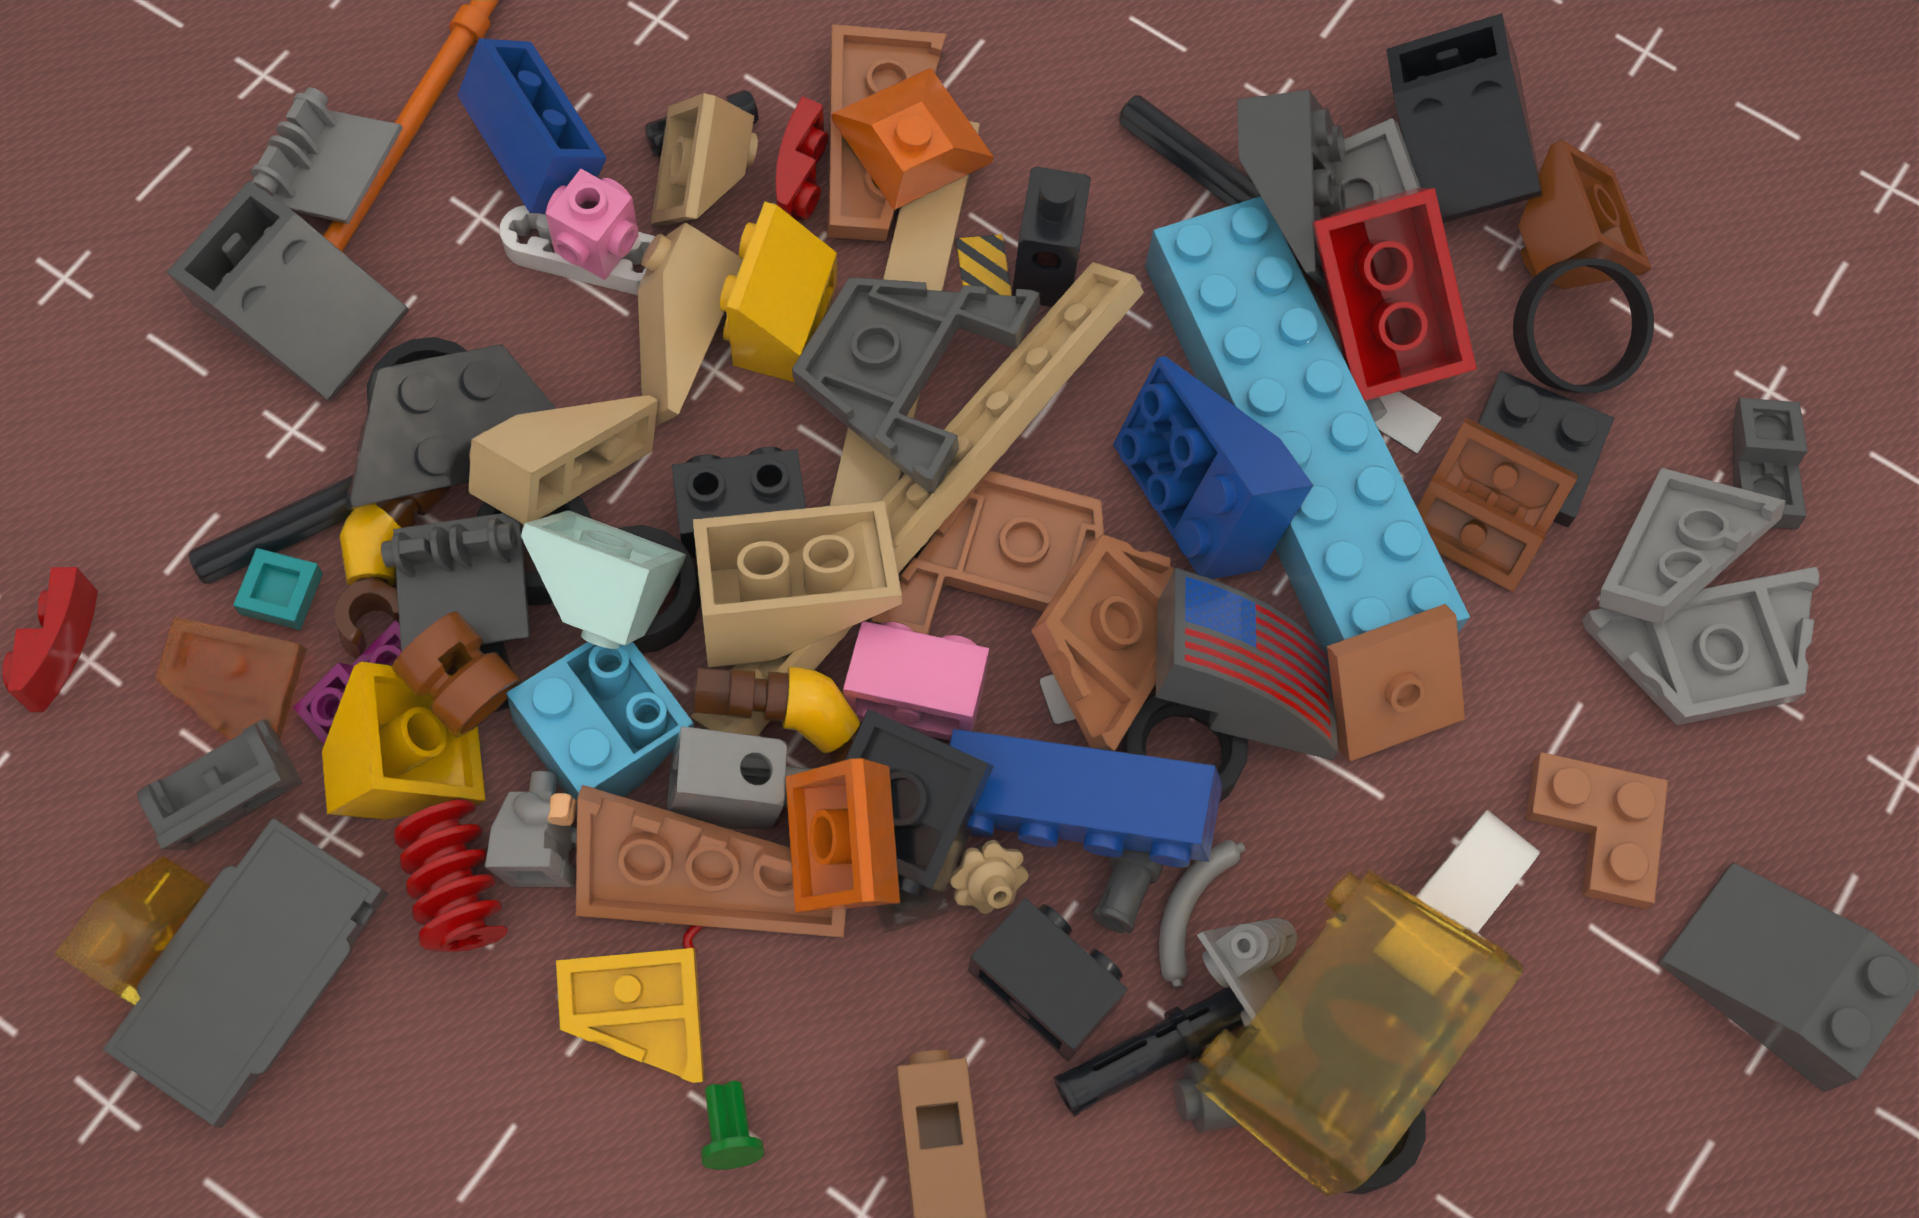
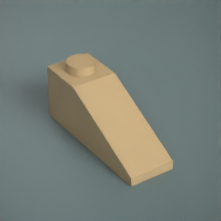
M686 222L666 236L658 234L649 244L641 260V265L647 268L638 287L642 396L650 395L658 400L655 427L679 415L723 316L724 311L720 310V297L725 280L729 274L738 275L743 261L737 254Z
M650 395L515 415L471 440L468 492L523 525L527 522L541 519L652 452L658 400Z

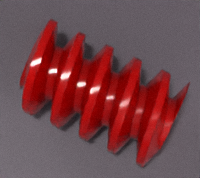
M458 799L427 807L403 820L394 830L395 844L400 849H404L400 855L401 869L407 874H411L406 880L407 894L411 898L418 900L412 907V916L418 924L425 925L418 935L419 945L425 950L435 952L472 950L499 941L506 936L508 931L506 926H486L485 923L487 918L501 911L502 905L501 901L479 899V894L493 887L496 882L494 876L490 874L473 875L472 869L486 862L487 851L484 849L467 850L466 844L478 839L483 833L482 827L478 824H460L461 819L466 818L476 810V805L469 800Z

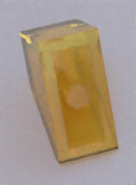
M162 856L99 895L55 952V955L135 1006L140 999L137 993L139 982L201 900L210 885Z

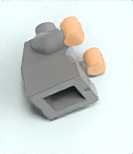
M533 771L530 778L529 792H509L491 827L485 867L496 876H499L510 887H574L576 869L569 863V851L573 847H577V828L571 826L575 818L577 801L575 798L572 799L573 797L570 794L556 793L558 776L555 773Z

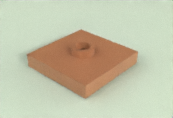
M1446 604L1327 646L1339 749L1349 762L1465 720L1456 614Z

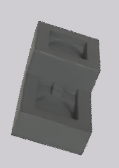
M1739 397L1735 405L1733 430V487L1786 500L1782 519L1772 528L1798 530L1807 516L1799 464L1808 452L1800 402Z

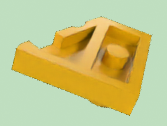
M696 948L556 960L560 1030L615 1050V1052L639 1062H645L680 1076L689 1082L705 1081Z

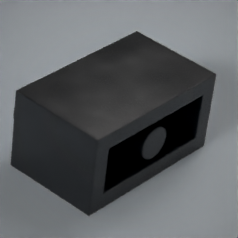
M1024 898L970 957L968 972L1068 1062L1121 1003L1128 989L1120 982L1123 977L1122 972L1106 955L1096 949H1092L1088 954L1069 937L1072 929L1059 913L1045 904L1037 908L1028 899Z

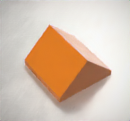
M858 758L786 776L795 913L900 903L889 766Z

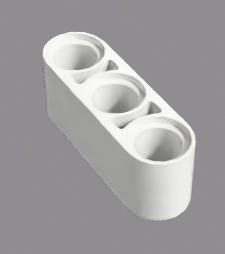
M1486 810L1371 952L1403 979L1414 984L1427 994L1452 966L1540 854V851L1490 811Z

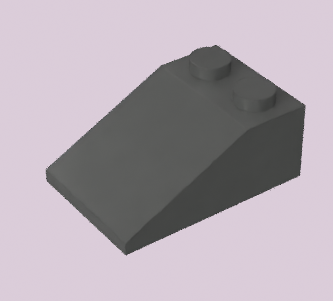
M1734 862L1726 868L1658 961L1659 965L1823 1092L1859 1078L1919 989V967L1875 933Z

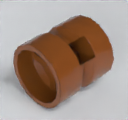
M458 611L450 612L425 629L401 652L392 665V670L417 697L430 695L433 698L430 708L431 712L455 738L462 737L482 723L508 699L506 693L521 683V679L496 652L483 654L480 651L483 642L482 637ZM454 666L458 671L450 677L446 671Z

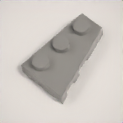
M1661 468L1601 588L1599 607L1663 625L1782 519L1786 500Z

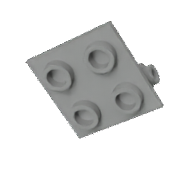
M308 87L304 93H297L295 95L293 105L286 115L289 122H279L276 127L279 136L273 135L270 137L267 149L258 164L254 165L250 173L254 178L252 183L294 212L349 224L403 127L397 123L328 110L326 108L329 101L327 96L315 88Z
M1272 918L1199 933L1197 936L1206 949L1202 957L1207 969L1221 986L1225 988L1230 986L1244 1007V1010L1241 1012V1019L1252 1038L1262 1047L1269 1046L1274 1055L1307 1043L1302 1029L1303 1016L1271 969L1272 966L1286 958L1296 948L1297 933L1294 926L1285 919Z

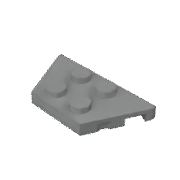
M1817 567L1704 588L1663 625L1605 608L1589 611L1582 619V622L1587 632L1676 725L1795 702L1806 693L1809 665L1806 661L1805 653L1807 647L1812 643L1814 620L1809 619L1812 591L1819 585L1820 574Z

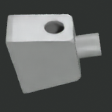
M681 726L670 761L667 810L727 829H771L783 806H787L785 777L813 768L786 766L787 743L781 739Z

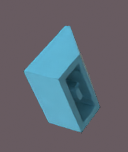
M587 642L506 693L514 724L547 770L558 776L557 783L563 792L570 794L573 797L572 799L575 798L576 801L582 785L621 797L626 796L641 786L674 750L681 726L694 728L693 721L633 642L625 646L620 644L618 649L604 648Z

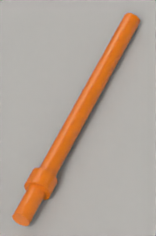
M471 0L469 5H461L449 23L450 35L394 122L401 124L403 129L349 224L332 221L323 235L341 252L347 246L471 45L476 46L479 38L483 39L491 26L489 16L499 0Z

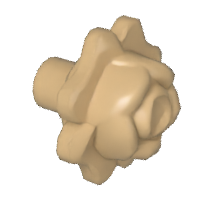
M996 840L987 841L983 846L977 848L971 847L966 849L960 866L953 871L949 880L952 887L956 888L954 898L957 904L961 906H974L983 914L992 912L994 908L999 909L1011 905L1014 902L1016 891L1029 877L1026 868L1021 866L1023 862L1022 852L1019 849H1005Z

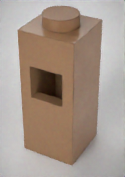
M929 1050L911 1054L909 1056V1065L897 1066L896 1080L912 1218H987L967 1058L951 1059L949 1050Z

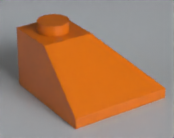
M932 68L832 114L831 120L894 210L991 164L994 158Z

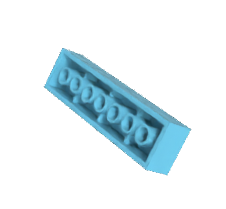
M1262 197L1253 198L1153 230L1145 268L1196 379L1279 437L1313 484L1312 489L1279 540L1275 550L1316 639L1327 650V646L1443 604H1446L1456 614L1459 634L1470 616L1287 241Z

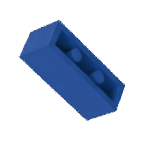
M479 38L457 96L529 213L546 215L548 202L560 186H567L580 169L598 178L606 161V156L532 42Z

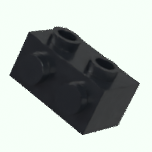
M762 447L744 456L721 458L716 455L705 454L692 457L686 463L672 464L680 538L692 558L696 557L693 519L806 508L798 449L783 450L778 447Z

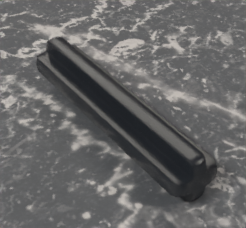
M1135 95L1122 108L1119 118L1121 125L1229 206L1261 196L1246 173L1144 97Z
M353 475L192 549L188 555L196 575L204 584H210L250 565L256 548L276 553L346 520L354 510H348L345 501L347 491L351 488Z

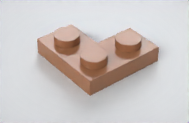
M1540 752L1533 760L1526 820L1589 834L1582 895L1645 910L1655 904L1668 780Z

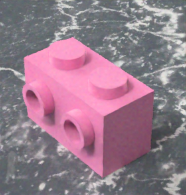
M862 621L845 680L843 696L861 722H863L868 709L930 737L951 741L953 729L974 730L987 675L989 648L978 646L972 640L962 636L947 635L940 638L917 633L908 626L897 622L875 624Z

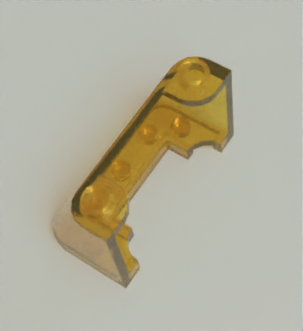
M1370 869L1358 877L1348 871L1333 887L1323 901L1324 904L1332 909L1325 921L1327 925L1251 1022L1235 1036L1227 1029L1222 1030L1199 1059V1062L1207 1070L1195 1084L1198 1089L1326 1197L1357 1189L1378 1169L1511 990L1523 971V965L1503 948Z

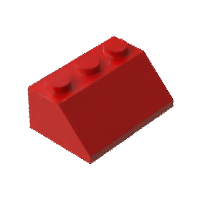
M1435 188L1411 189L1358 204L1312 222L1345 361L1364 401L1477 370Z

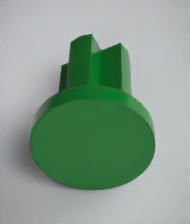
M729 1081L724 1085L711 1084L705 1088L712 1143L703 1147L700 1152L702 1165L709 1169L727 1170L744 1167L759 1161L765 1154L763 1141L749 1136L742 1082Z

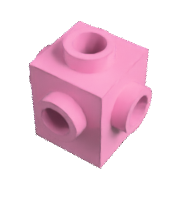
M580 169L567 186L562 185L553 193L548 202L545 214L554 252L568 262L580 266L606 280L619 261L629 253L639 236L632 196L615 180L610 178L599 179Z

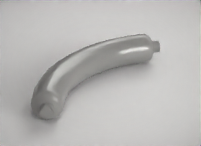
M1225 840L1212 847L1209 862L1196 860L1184 872L1169 896L1160 925L1159 961L1163 979L1172 982L1173 988L1182 987V979L1188 974L1185 940L1193 908L1206 887L1217 876L1240 861L1241 853L1246 851L1242 842L1235 844L1232 840Z

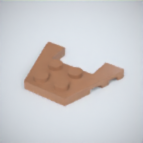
M989 470L936 530V533L917 559L913 558L902 573L900 580L902 604L872 617L871 623L897 622L908 626L914 632L929 635L943 587L946 585L1044 612L1088 544L1104 534L1101 500Z

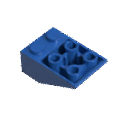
M1166 356L1157 357L1113 443L1121 460L1130 470L1147 496L1151 506L1156 510L1196 573L1210 579L1262 570L1313 487L1309 478L1279 437Z

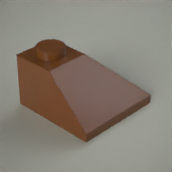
M1562 139L1551 144L1539 172L1543 195L1528 199L1518 224L1525 243V247L1521 249V256L1529 272L1535 277L1555 263L1587 258L1613 261L1627 268L1635 276L1642 275L1651 270L1650 262L1614 170ZM1581 266L1565 272L1554 280L1552 284L1562 289H1569L1611 281L1613 279L1602 271Z

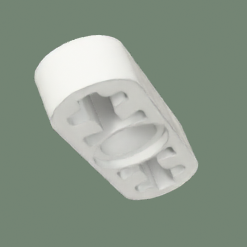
M525 205L510 210L503 217L499 228L506 255L513 263L519 266L638 295V287L647 268H644L643 273L634 272L633 264H641L646 249L655 238L653 235L638 232L639 236L632 249L619 261L606 280H603L586 269L568 262L559 254L552 252V239L546 215L529 213ZM530 229L538 230L540 237H531L527 244L519 242L518 235L527 236Z

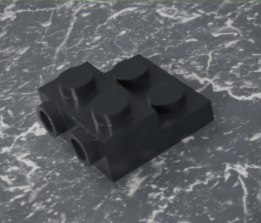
M868 709L845 760L864 758L889 766L899 888L919 897H923L927 888L945 891L972 831L967 825L994 766Z

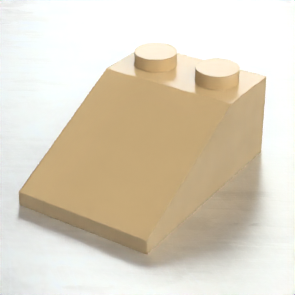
M885 501L693 519L708 667L773 661L902 604V591Z

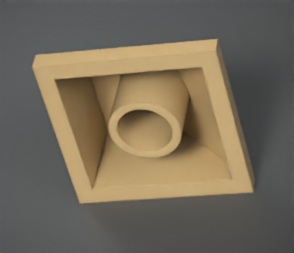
M706 93L668 107L650 224L665 226L697 219L745 176L746 168L752 166L757 152L758 138L756 133H752L754 115L715 95Z

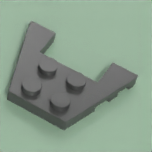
M849 277L793 366L794 382L923 489L934 493L959 450L958 435L908 417L910 409L958 329L966 330L1017 349L1040 309V295L1038 292L1025 289H1016V296L987 294L986 287L963 285L960 292L927 290L926 282Z

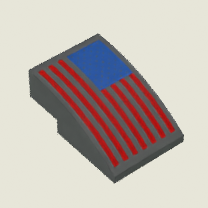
M1175 568L1158 600L1156 698L1209 711V730L1334 760L1338 753L1337 722L1328 652L1325 647L1294 620L1255 597L1208 577Z

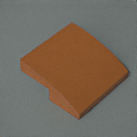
M1466 417L1417 505V509L1439 554L1514 592L1543 543L1549 527L1576 483L1578 474Z

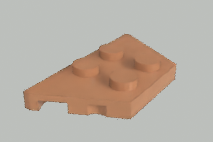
M1104 534L1088 544L1031 631L1090 748L1115 751L1156 684L1158 600L1175 568L1170 567L1171 558L1152 551H1137L1129 543Z

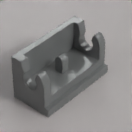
M262 719L245 728L242 734L173 774L138 790L137 797L157 835L155 838L161 849L189 850L301 785L303 782L270 721Z

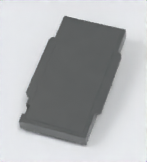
M272 818L238 866H227L220 872L137 986V993L140 996L139 1001L105 1045L103 1051L211 1125L222 1128L259 1075L265 1074L270 1069L352 952L353 943L385 900L388 893L275 818Z

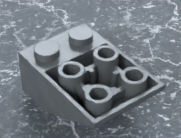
M1310 90L1237 99L1239 160L1304 270L1329 295L1312 222L1347 209L1344 186L1342 183L1336 184V162L1344 161L1345 157L1342 127L1340 125L1335 126L1329 109H1323Z
M248 181L167 271V274L193 305L329 402L334 399L409 312L406 305L299 215L251 181Z

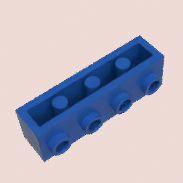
M953 729L949 746L994 766L967 825L968 828L972 829L971 836L992 837L995 829L1018 833L1017 838L1019 840L1041 847H1056L1058 839L1083 843L1084 850L1106 857L1123 856V850L1126 849L1150 853L1149 859L1151 861L1171 867H1188L1190 859L1209 862L1222 790V782L1215 765Z

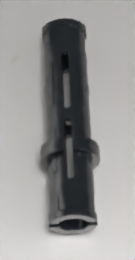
M1230 986L1221 989L1184 1010L1176 1006L1164 1013L1165 1020L1153 1025V1027L1130 1037L1077 1067L1054 1076L1056 1088L1068 1111L1075 1117L1094 1104L1134 1085L1169 1064L1184 1057L1188 1061H1192L1203 1055L1202 1047L1244 1026L1241 1019V1012L1244 1010V1007Z

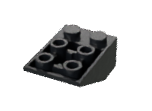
M1502 13L1386 49L1393 96L1403 139L1421 188H1435L1443 223L1543 195L1517 55Z

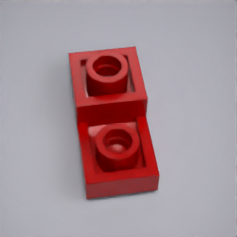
M804 96L801 97L785 129L777 159L775 180L777 206L796 221H799L800 218L809 219L817 207L821 195V187L817 186L816 164L822 157L828 142V133L824 131L823 105Z
M51 567L48 590H43L38 599V619L42 628L16 629L13 651L7 652L4 657L2 673L5 687L30 712H44L56 698L70 677L89 634L98 590L78 567Z

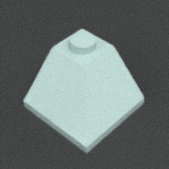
M569 510L524 524L521 538L562 622L582 629L581 637L587 642L609 649H618L620 644L625 646L645 636L678 576L686 557L684 553Z

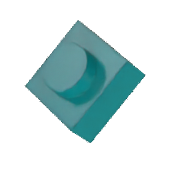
M256 548L233 606L239 615L301 631L323 572L317 563Z

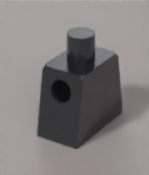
M1043 167L1031 168L1011 296H1016V289L1033 290L1040 295V305L1053 307L1074 283L1091 177L1088 175ZM1047 251L1058 255L1057 266L1045 267L1037 263L1038 252Z

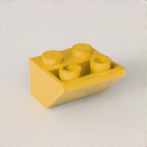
M764 201L757 223L748 222L743 231L739 247V258L743 259L738 275L729 274L723 285L720 297V310L727 312L723 339L730 342L733 366L794 382L792 368L828 312L838 283L837 252L779 206Z

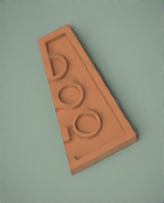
M832 24L829 70L827 237L886 241L895 210L891 207L831 120L832 114L929 68H932L934 73H936L946 34Z
M581 786L577 797L576 916L844 938L847 908L795 913L791 848L592 787Z

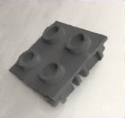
M505 513L398 528L393 529L394 535L391 541H384L382 543L381 554L385 566H396L401 652L430 625L454 611H458L482 637V645L531 638L524 550L521 538L522 525L517 520Z

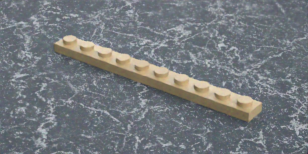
M1092 262L1019 344L1017 349L1010 354L944 429L958 435L959 450L935 492L926 491L904 474L881 500L885 501L898 574L1141 297L1144 291L1135 275ZM852 626L776 660L736 664L733 668L755 670V678L766 679L768 671L787 673L788 666L815 670L838 642L846 636ZM752 711L751 719L693 713L690 716L701 729L758 736L769 723V720H764L763 712Z

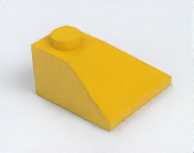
M359 662L352 669L322 749L327 814L385 820L410 816L427 807L447 801L463 799L472 801L475 805L486 801L478 726L462 737L455 738L431 712L430 708L433 698L430 695L417 697L392 670V666Z

